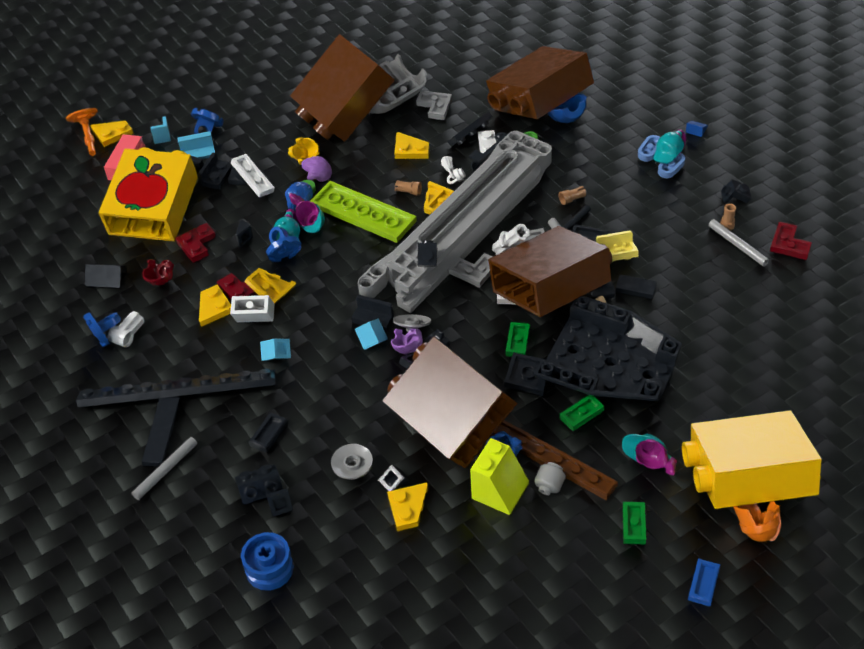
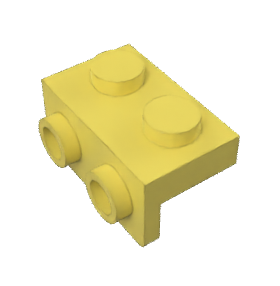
M631 230L596 237L597 243L604 244L609 248L612 254V262L638 257V249L633 243V233Z

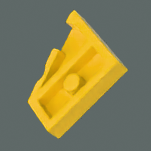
M126 121L90 125L91 131L104 147L119 141L123 134H134L133 129Z
M397 132L395 159H428L429 142Z
M429 181L426 201L424 203V213L431 215L454 191Z
M258 268L245 280V283L259 296L269 295L274 304L296 285L294 281L287 282L280 279L281 276L270 274L261 268Z
M218 285L201 291L199 311L201 327L230 314L231 304Z
M427 483L387 492L397 531L418 527L421 518L420 514L424 507L425 495L428 492Z

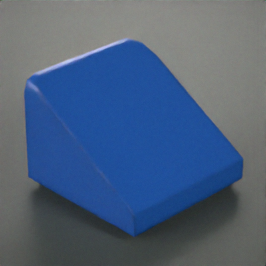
M690 121L686 125V133L702 137L708 125Z

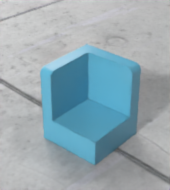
M166 116L162 117L163 125L151 127L154 144L171 141Z
M379 318L355 328L363 349L388 339Z
M270 339L260 342L262 361L291 358L290 339Z

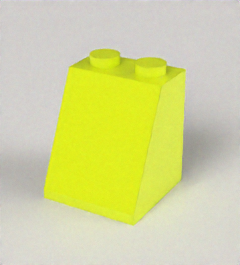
M490 438L470 469L472 499L510 515L529 484V480L511 447Z

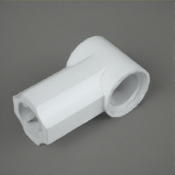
M133 311L119 326L115 325L109 330L108 340L120 346L129 347L133 341L134 334L144 323V318L139 313Z

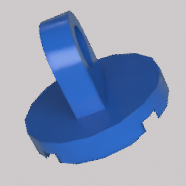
M194 108L192 110L191 116L197 120L194 134L199 133V127H205L207 132H212L213 126L222 127L224 120L223 118L219 119L217 114L205 109L197 111L198 108Z
M274 227L270 230L269 240L271 245L266 250L270 261L281 262V259L285 257L290 259L301 250L302 244L298 237L289 236L282 227ZM279 232V233H280V237H279V239L277 240L276 235H277V233Z
M90 313L83 316L94 336L100 341V345L102 347L109 345L110 343L104 332L121 321L118 313H113L99 322H96Z

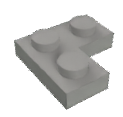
M420 91L416 100L417 106L430 107L428 118L445 120L452 101V94Z
M484 253L475 264L458 258L450 266L449 274L480 288L491 275L488 259L492 258V256Z

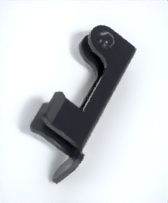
M504 132L497 133L494 136L496 143L484 153L475 150L469 155V158L474 160L471 162L473 173L489 158L497 144L508 134Z

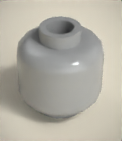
M548 462L540 466L534 482L539 487V492L550 495L560 491L566 475L561 466Z

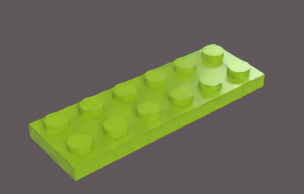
M329 181L310 200V202L317 204L323 212L396 243L417 222L415 215L332 181Z

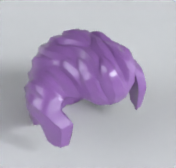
M313 156L302 161V169L308 172V180L313 181V179H317L319 182H323L331 178V166L323 157Z
M417 328L410 329L406 335L402 334V330L395 329V339L391 340L393 349L405 355L415 352L423 343L422 332Z

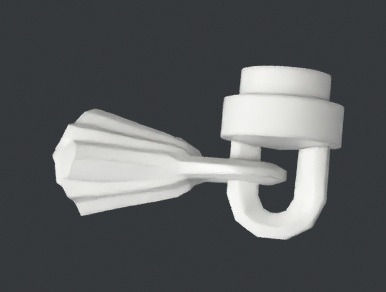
M443 157L441 165L450 173L447 177V183L454 184L457 181H463L464 177H466L463 169H454L452 157Z

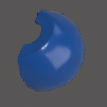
M578 93L547 114L556 122H574L584 113L587 97L584 94Z

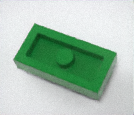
M510 323L506 356L512 357L513 352L526 355L530 324Z
M588 395L560 413V420L572 431H575L602 413L604 405L594 396Z
M623 502V544H646L645 502Z

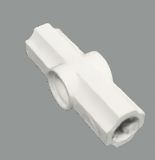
M518 224L509 232L502 231L499 239L492 245V251L498 255L521 244L530 236L529 229L524 224Z

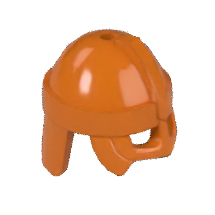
M770 501L767 511L761 512L758 503L733 506L743 533H746L747 536L757 542L775 541L782 525L779 505L774 501Z

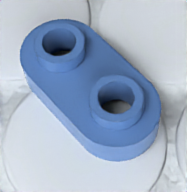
M650 135L644 140L638 149V158L640 160L648 162L654 159L657 141L660 136Z
M680 153L672 162L668 164L660 163L658 166L659 176L666 179L673 177L684 166L685 156Z

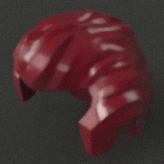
M153 259L147 261L148 267L142 272L143 279L146 282L160 286L172 279L174 264L170 260H163L160 264H156V260Z

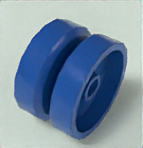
M264 532L253 536L243 546L241 559L247 579L253 587L260 590H274L288 582L293 574L294 565L288 543L282 536L276 533Z

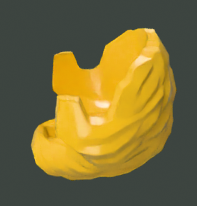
M298 137L296 144L288 149V155L296 159L300 165L306 158L319 155V146L311 138Z

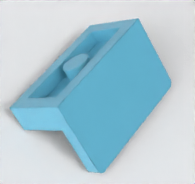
M210 131L178 137L180 151L191 156L205 159L209 158L212 152L215 153Z

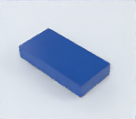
M698 559L688 601L711 606L720 564Z

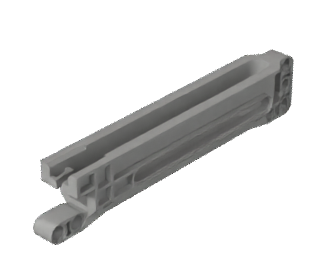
M519 131L510 132L497 144L489 158L395 250L373 264L359 278V295L375 298L389 281L395 288V291L398 292L396 294L398 307L412 313L449 275L450 266L458 258L465 259L540 182L545 169L552 163L551 145ZM424 240H432L434 243H437V267H418V243H422Z

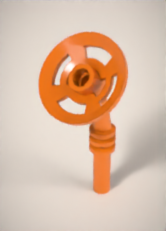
M97 108L78 110L66 117V121L79 122L82 125L85 134V145L88 146L91 156L96 154L94 147L95 139L91 134L88 123L89 119L98 113Z

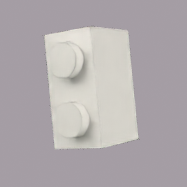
M269 295L232 296L230 314L236 322H269L274 319L275 304Z

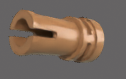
M397 180L395 186H398L395 187L397 192H408L417 196L421 194V182Z
M583 186L559 192V200L562 205L571 203L575 199L586 197V190Z
M726 204L724 206V215L720 222L730 231L735 227L734 216L736 206L734 204Z

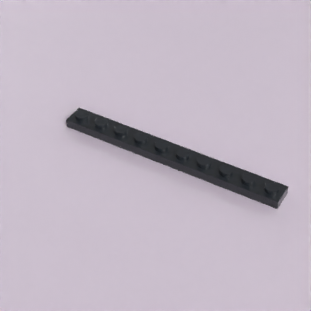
M261 369L257 372L224 373L213 377L205 375L200 378H183L178 381L164 380L160 383L145 382L141 385L126 384L116 388L108 386L98 390L85 389L79 392L76 402L78 407L271 386L276 385L275 370Z

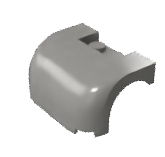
M399 54L390 63L385 61L379 66L393 77L395 81L369 112L375 114L386 113L417 95L426 83V71L421 69L417 76L411 74L404 66Z

